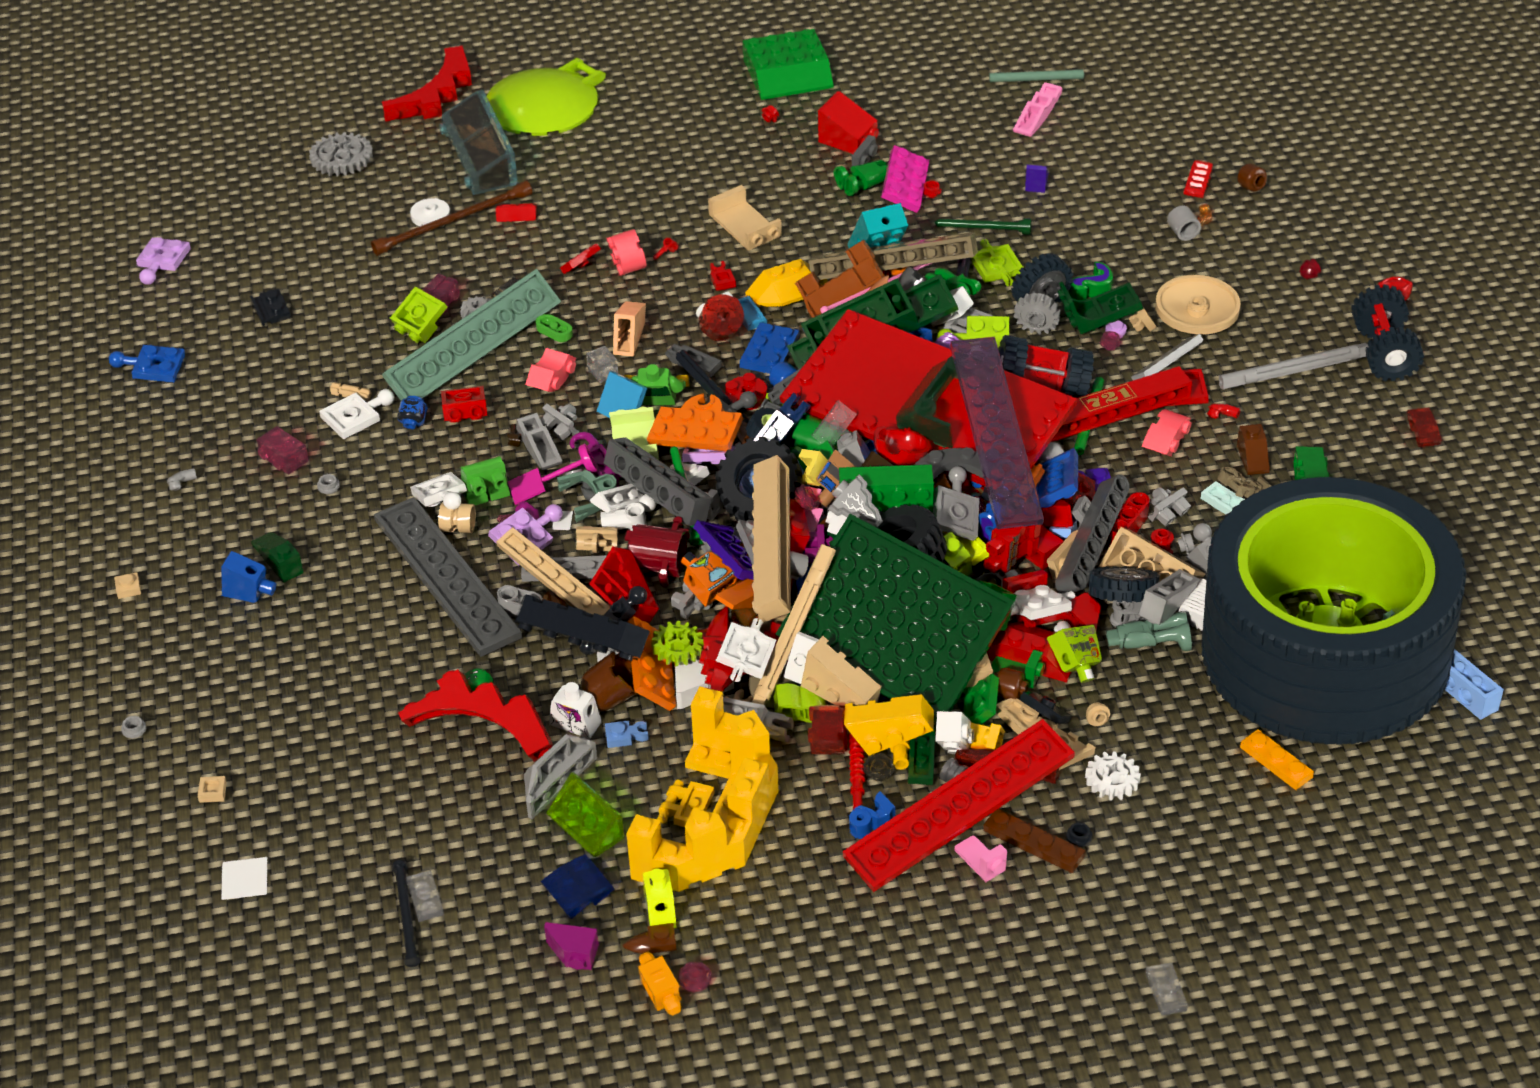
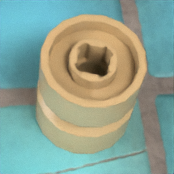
M443 502L441 503L438 524L442 532H454L457 529L460 533H473L476 521L474 504L461 503L457 509L452 510L446 508Z

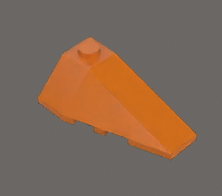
M791 579V591L796 581L794 579ZM739 580L717 593L715 599L732 610L753 608L754 591L752 583L754 580Z

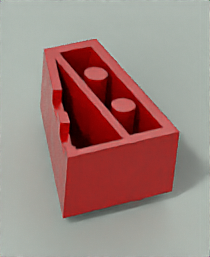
M612 546L589 584L610 605L618 601L622 596L628 599V594L632 587L642 586L647 591V599L643 604H635L633 606L637 611L633 616L650 624L659 608L631 550Z

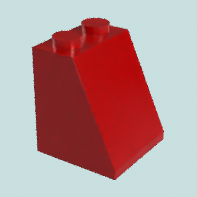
M837 91L818 110V142L854 154L868 135L878 137V120L842 92Z

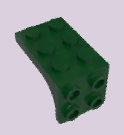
M1063 281L1059 282L1060 289L1057 292L1061 302L1064 304L1065 314L1069 318L1072 328L1077 327L1080 335L1088 331H1094L1100 326L1113 323L1124 316L1135 314L1143 309L1142 303L1130 282L1086 300L1072 298Z

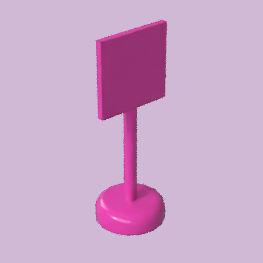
M584 443L578 447L580 460L542 478L539 469L536 468L508 481L514 504L517 505L545 492L544 482L582 464L592 474L598 472L595 460L587 445Z

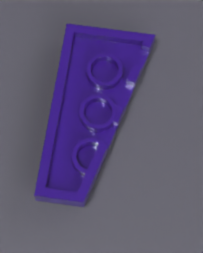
M697 520L693 528L700 535L699 538L707 542L711 547V551L720 556L722 563L732 569L733 575L741 580H754L752 562L746 556L747 551L745 547L739 546V537L733 536L734 529L729 526Z

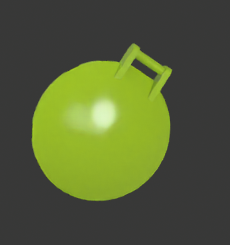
M579 58L570 61L560 68H534L520 71L503 78L490 89L486 96L485 109L488 117L495 125L515 134L529 132L532 136H546L547 132L557 130L559 133L581 125L594 113V108L598 104L597 91L594 86L603 82L606 74L601 70H595L584 64V61ZM582 70L589 74V76L584 77L576 72Z

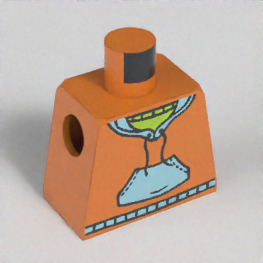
M688 552L681 560V563L687 567L683 579L684 583L705 607L716 600L715 596L717 593L737 582L738 578L733 575L732 569L723 564L722 559L712 552H707L700 558Z

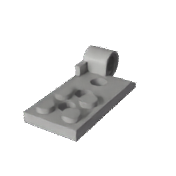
M739 519L736 529L753 564L754 554L752 546L754 545L752 528L754 527V521ZM790 551L791 579L798 580L799 577L802 578L805 575L809 561L807 555Z

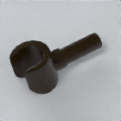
M512 424L510 433H507L509 438L508 446L519 447L521 434H516V425Z

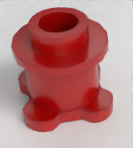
M1156 529L1153 531L1151 542L1173 554L1171 544L1174 540L1173 533L1166 529Z

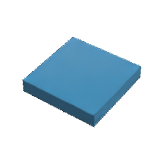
M610 371L597 412L610 418L609 412L638 409L642 405L647 388L614 371Z

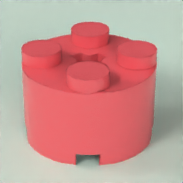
M634 229L606 238L609 248L612 249L611 258L613 264L616 265L619 276L638 271L647 266L643 249L640 247V241Z

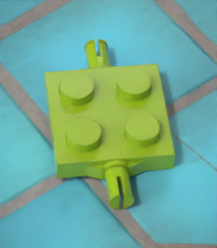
M982 239L980 245L983 249L979 250L974 257H971V261L983 281L987 283L1002 279L1006 286H1012L1013 279L1011 277L1021 274L1019 270L1023 268L1009 244L991 246L987 239L985 241Z

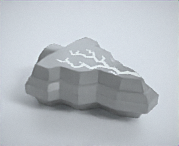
M860 474L850 483L843 480L832 492V495L836 498L828 507V510L836 516L844 515L848 517L849 514H852L876 528L883 522L879 510L871 503L872 494L866 489L867 482Z

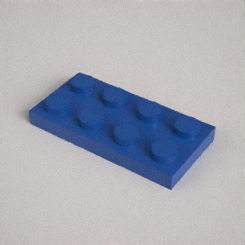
M1075 448L1040 463L1043 465L1042 468L1045 470V473L1033 491L1032 503L1036 510L1042 507L1048 508L1055 501L1061 498H1070L1078 491V454Z

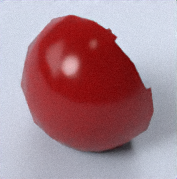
M881 426L874 431L873 442L877 454L894 466L914 465L926 456L931 448L930 441L925 436L911 430L910 427L898 429Z

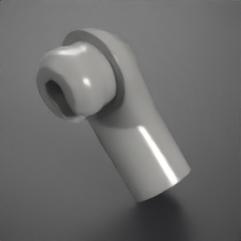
M195 469L179 471L169 477L167 480L169 489L171 491L180 490L181 482L197 479Z

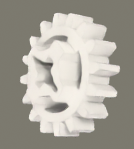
M1103 752L1102 758L1095 755L1094 762H1088L1085 778H1087L1086 785L1092 786V793L1099 791L1100 798L1109 795V800H1113L1114 796L1123 800V794L1130 797L1132 796V790L1137 791L1138 784L1140 783L1139 766H1134V759L1127 761L1126 754L1118 757L1116 752H1113L1112 756H1108L1106 752Z

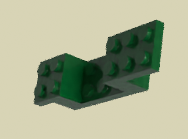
M941 274L905 291L897 278L801 323L806 337L787 345V348L799 370L805 365L848 309L887 325H895L896 328L908 333L959 309Z

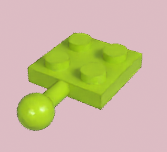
M967 316L966 333L952 334L960 341L966 342V347L983 341L989 348L993 347L998 354L1002 337L1009 335V317ZM949 329L940 330L937 334V339L944 335L943 333H952V331Z

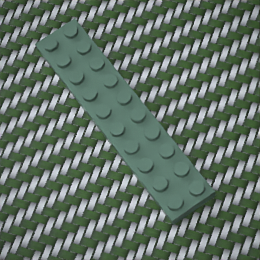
M535 269L385 371L382 376L401 401L408 396H418L423 399L533 323L539 316L546 314L556 307L561 301L540 272Z

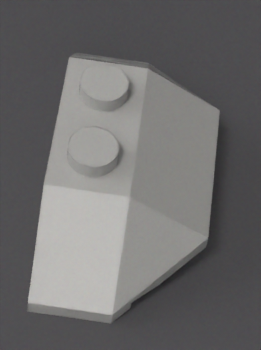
M566 734L527 769L524 774L527 812L530 819L538 815L597 759L596 742Z

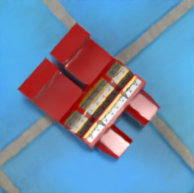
M1023 509L1005 522L1000 529L995 528L992 530L991 540L986 543L989 557L984 560V567L992 573L999 569L1006 573L1016 564V560L1025 554L1031 557L1035 555L1038 550V536H1040L1042 520L1026 509Z

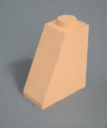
M625 301L614 314L613 355L634 357L645 325L646 303Z

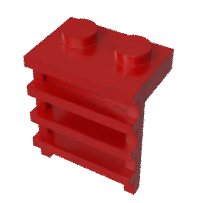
M1038 570L1004 578L1002 588L1015 593L1017 590L1034 589L1038 585L1047 586L1048 573L1044 570ZM1069 611L1035 620H1030L1023 615H1016V620L1018 622L1024 621L1026 628L1072 618V613Z

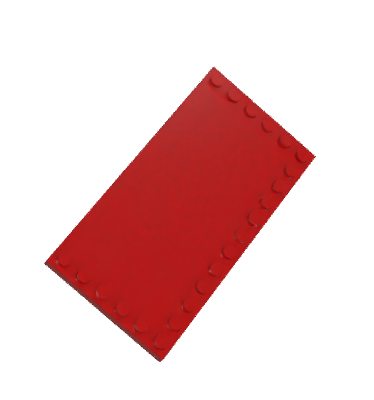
M849 309L779 396L780 402L784 404L795 392L801 398L795 406H792L793 408L797 409L803 401H807L811 404L810 409L807 411L808 414L851 432L857 430L859 435L874 440V431L878 427L885 426V428L898 429L910 427L911 430L925 436L930 441L931 448L928 454L933 450L972 448L974 451L1002 462V470L990 481L967 471L966 479L1009 497L1013 496L1077 405V398Z

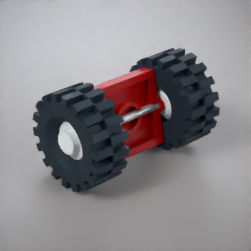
M1385 284L1383 288H1380L1379 285H1374L1375 289L1371 290L1369 287L1366 289L1365 294L1363 292L1358 294L1359 299H1354V305L1351 307L1352 315L1358 331L1363 336L1367 334L1368 338H1373L1374 340H1369L1367 343L1368 347L1365 349L1371 372L1378 379L1381 377L1383 381H1387L1388 378L1391 381H1396V378H1399L1401 381L1405 379V375L1410 377L1413 375V370L1417 372L1420 369L1419 365L1423 364L1422 358H1424V353L1416 333H1412L1409 328L1404 331L1403 322L1408 321L1409 311L1400 290L1397 291L1394 286L1389 289V286Z
M1004 335L998 348L996 364L994 366L1074 398H1079L1088 394L1094 359L1092 351L1070 347L1065 352L1029 345L1025 338Z

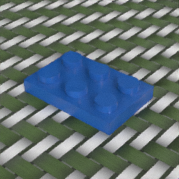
M760 322L739 361L740 368L770 374V370L775 364L788 361L791 354L787 345L798 341L800 330Z

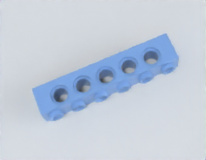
M1392 610L1385 613L1383 620L1392 617L1395 613ZM1454 649L1450 676L1444 690L1480 720L1498 711L1504 689Z

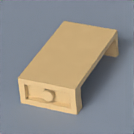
M742 185L708 199L709 215L748 251L782 236L781 219L778 218L771 222L766 220L746 202V188Z

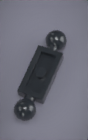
M642 586L632 587L628 594L629 598L626 599L622 596L611 605L610 609L603 616L610 617L618 622L620 620L627 622L637 612L633 606L635 604H643L646 601L647 591ZM582 643L581 647H579L580 651L585 655H592L596 652L593 650L594 645L591 644L585 645Z

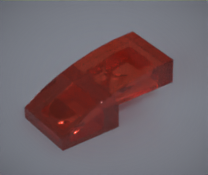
M1429 408L1407 410L1410 429L1415 432L1418 447L1440 445L1442 442L1441 435Z

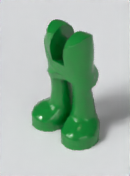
M936 268L934 274L927 273L924 277L928 280L941 274L950 291L963 286L969 297L970 294L975 295L981 290L979 281L968 278L963 273L957 276L943 268Z

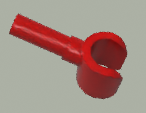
M665 238L663 241L664 246L653 256L654 260H657L667 250L675 252L679 247L678 243L671 238Z

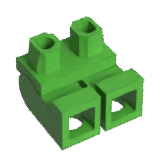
M500 456L461 466V480L465 483L467 489L463 495L467 504L479 505L488 502V496L491 501L510 496L507 486L506 468Z

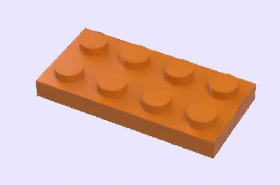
M633 616L628 623L650 631L641 657L639 659L633 658L631 662L634 692L671 711L676 707L672 662L667 665L666 659L659 661L658 654H653V648L651 647L653 632L659 630Z

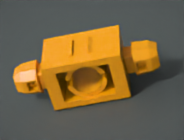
M649 952L641 954L639 956L640 966H638L641 983L657 1011L665 1009L670 1015L679 1013L681 1011L680 1001L682 1000L678 989L679 984L663 956L655 959L653 954Z

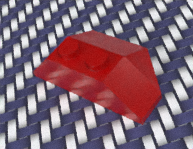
M1015 621L1007 625L1006 631L1000 630L987 651L990 661H994L995 657L999 656L1023 664H1027L1033 650L1043 652L1042 663H1045L1042 676L1067 683L1072 672L1065 673L1062 671L1047 640V637L1055 632L1037 627L1026 628L1020 622Z

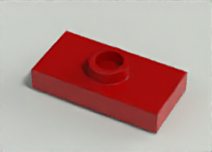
M595 243L562 265L561 271L565 274L576 266L582 268L590 262L588 258L600 251L601 248Z

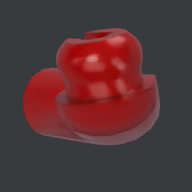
M1213 403L1208 407L1209 410L1207 412V415L1214 419L1219 417V413L1237 419L1240 414V408L1228 404Z

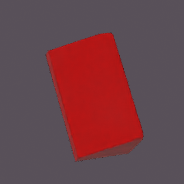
M537 204L497 205L496 220L497 222L536 220Z

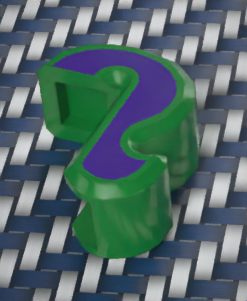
M1094 262L1093 275L1073 278V283H1070V296L1077 300H1086L1087 297L1092 298L1112 290V270L1104 263Z

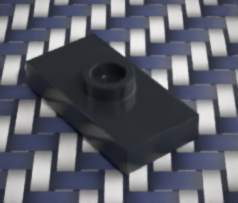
M1023 692L1020 697L1023 703L1056 724H1067L1072 718V715L1056 706L1057 702L1050 697H1042L1036 692Z

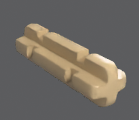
M333 382L330 387L332 395L340 396L342 394V397H348L357 393L364 401H369L372 395L368 388L360 389V387L347 384L341 386V383Z

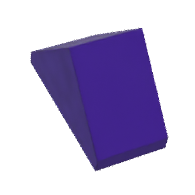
M1027 165L1025 191L1045 193L1048 179L1047 166Z

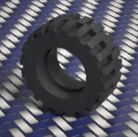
M753 437L747 438V443L741 445L739 441L734 444L735 449L733 451L728 449L724 454L726 459L720 460L718 464L720 471L716 472L715 477L717 492L727 512L731 516L734 515L737 521L739 519L754 521L752 515L754 500L744 496L739 488L742 477L747 471L754 468V464L778 455L789 467L790 499L798 500L801 498L804 484L802 482L803 475L794 453L790 452L789 447L785 444L780 445L778 440L772 438L768 442L766 437H759L758 441H754Z
M906 504L900 505L897 508L891 507L885 512H879L883 522L877 527L878 529L943 562L947 552V542L933 512L914 504L911 506Z

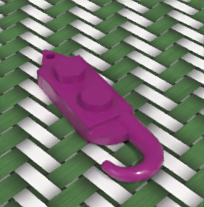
M579 432L572 436L570 439L572 449L575 448L577 440L585 439L589 443L587 447L598 468V472L594 473L596 477L611 474L616 478L617 487H619L620 475L612 472L604 464L606 449L597 441L594 435L588 432Z

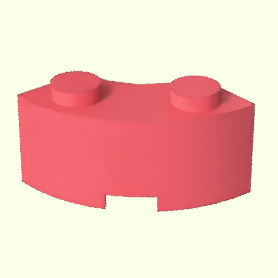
M546 348L540 361L531 365L525 385L548 392L559 390L569 374L575 371L576 358L569 354Z
M1164 409L1158 414L1160 419L1157 424H1151L1142 447L1171 457L1177 451L1179 441L1184 438L1185 434L1189 433L1191 417Z

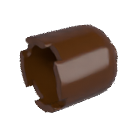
M615 651L589 668L581 679L582 691L591 693L595 698L597 708L603 711L612 709L638 694L634 692L631 661L618 657L620 653L615 654Z

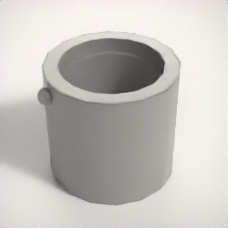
M1182 205L1174 208L1167 217L1168 225L1182 241L1195 238L1201 230L1200 221L1187 206Z

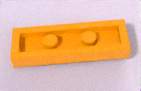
M1259 729L1241 741L1240 748L1293 789H1299L1313 778L1314 771Z

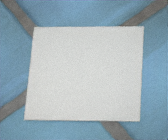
M267 857L222 862V900L267 895Z

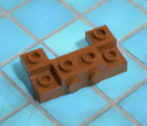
M864 239L845 251L853 266L822 285L813 271L795 282L804 299L807 311L812 318L822 314L820 311L821 307H828L861 292L885 276L874 260L875 255Z

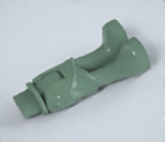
M1185 611L1173 614L1171 618L1160 625L1150 623L1147 620L1131 621L1116 626V629L1106 630L1108 646L1119 645L1120 649L1123 648V644L1126 649L1156 646V644L1161 642L1176 641L1182 651L1192 650L1190 626Z

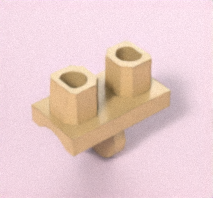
M577 526L576 528L577 550H592V553H598V551H610L612 546L618 547V528Z

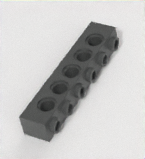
M627 437L609 440L604 464L612 472L622 476L626 482L633 484L640 492L647 494L655 503L665 507L669 513L681 517L684 524L694 526L697 520L706 522L712 497Z

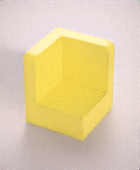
M802 449L799 458L807 465L802 476V483L820 486L816 478L828 460L820 451Z

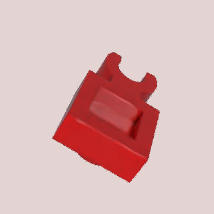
M721 261L720 267H715L713 263H710L711 280L716 291L736 287V280L731 269H726L724 261Z

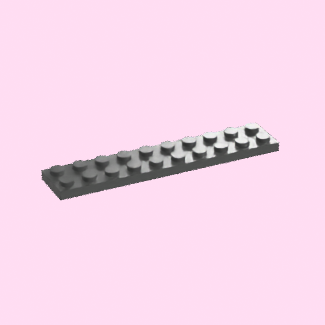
M414 497L374 514L376 523L480 657L522 638L520 629Z

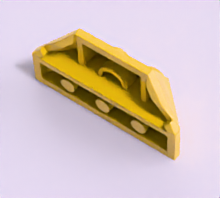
M798 259L763 270L745 292V296H750L757 307H782L803 300L795 282L811 273L809 263ZM827 279L819 280L822 285L828 282Z

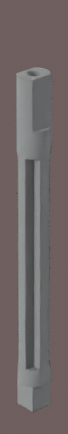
M1354 344L1219 375V386L1224 390L1366 357L1365 349L1368 347V344Z

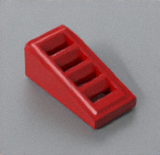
M1198 160L1193 162L1184 189V195L1198 198L1204 197L1212 176V163Z

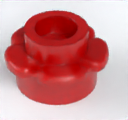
M768 105L762 109V117L766 122L770 123L772 121L775 123L777 121L779 112L774 106Z
M930 180L924 183L923 194L928 198H935L937 194L941 193L940 184L937 181Z

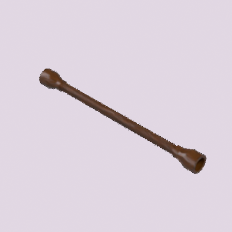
M525 180L516 184L504 194L424 224L403 234L380 237L371 241L372 250L376 256H379L389 251L398 243L432 229L454 222L508 199L528 197L533 193L532 187Z

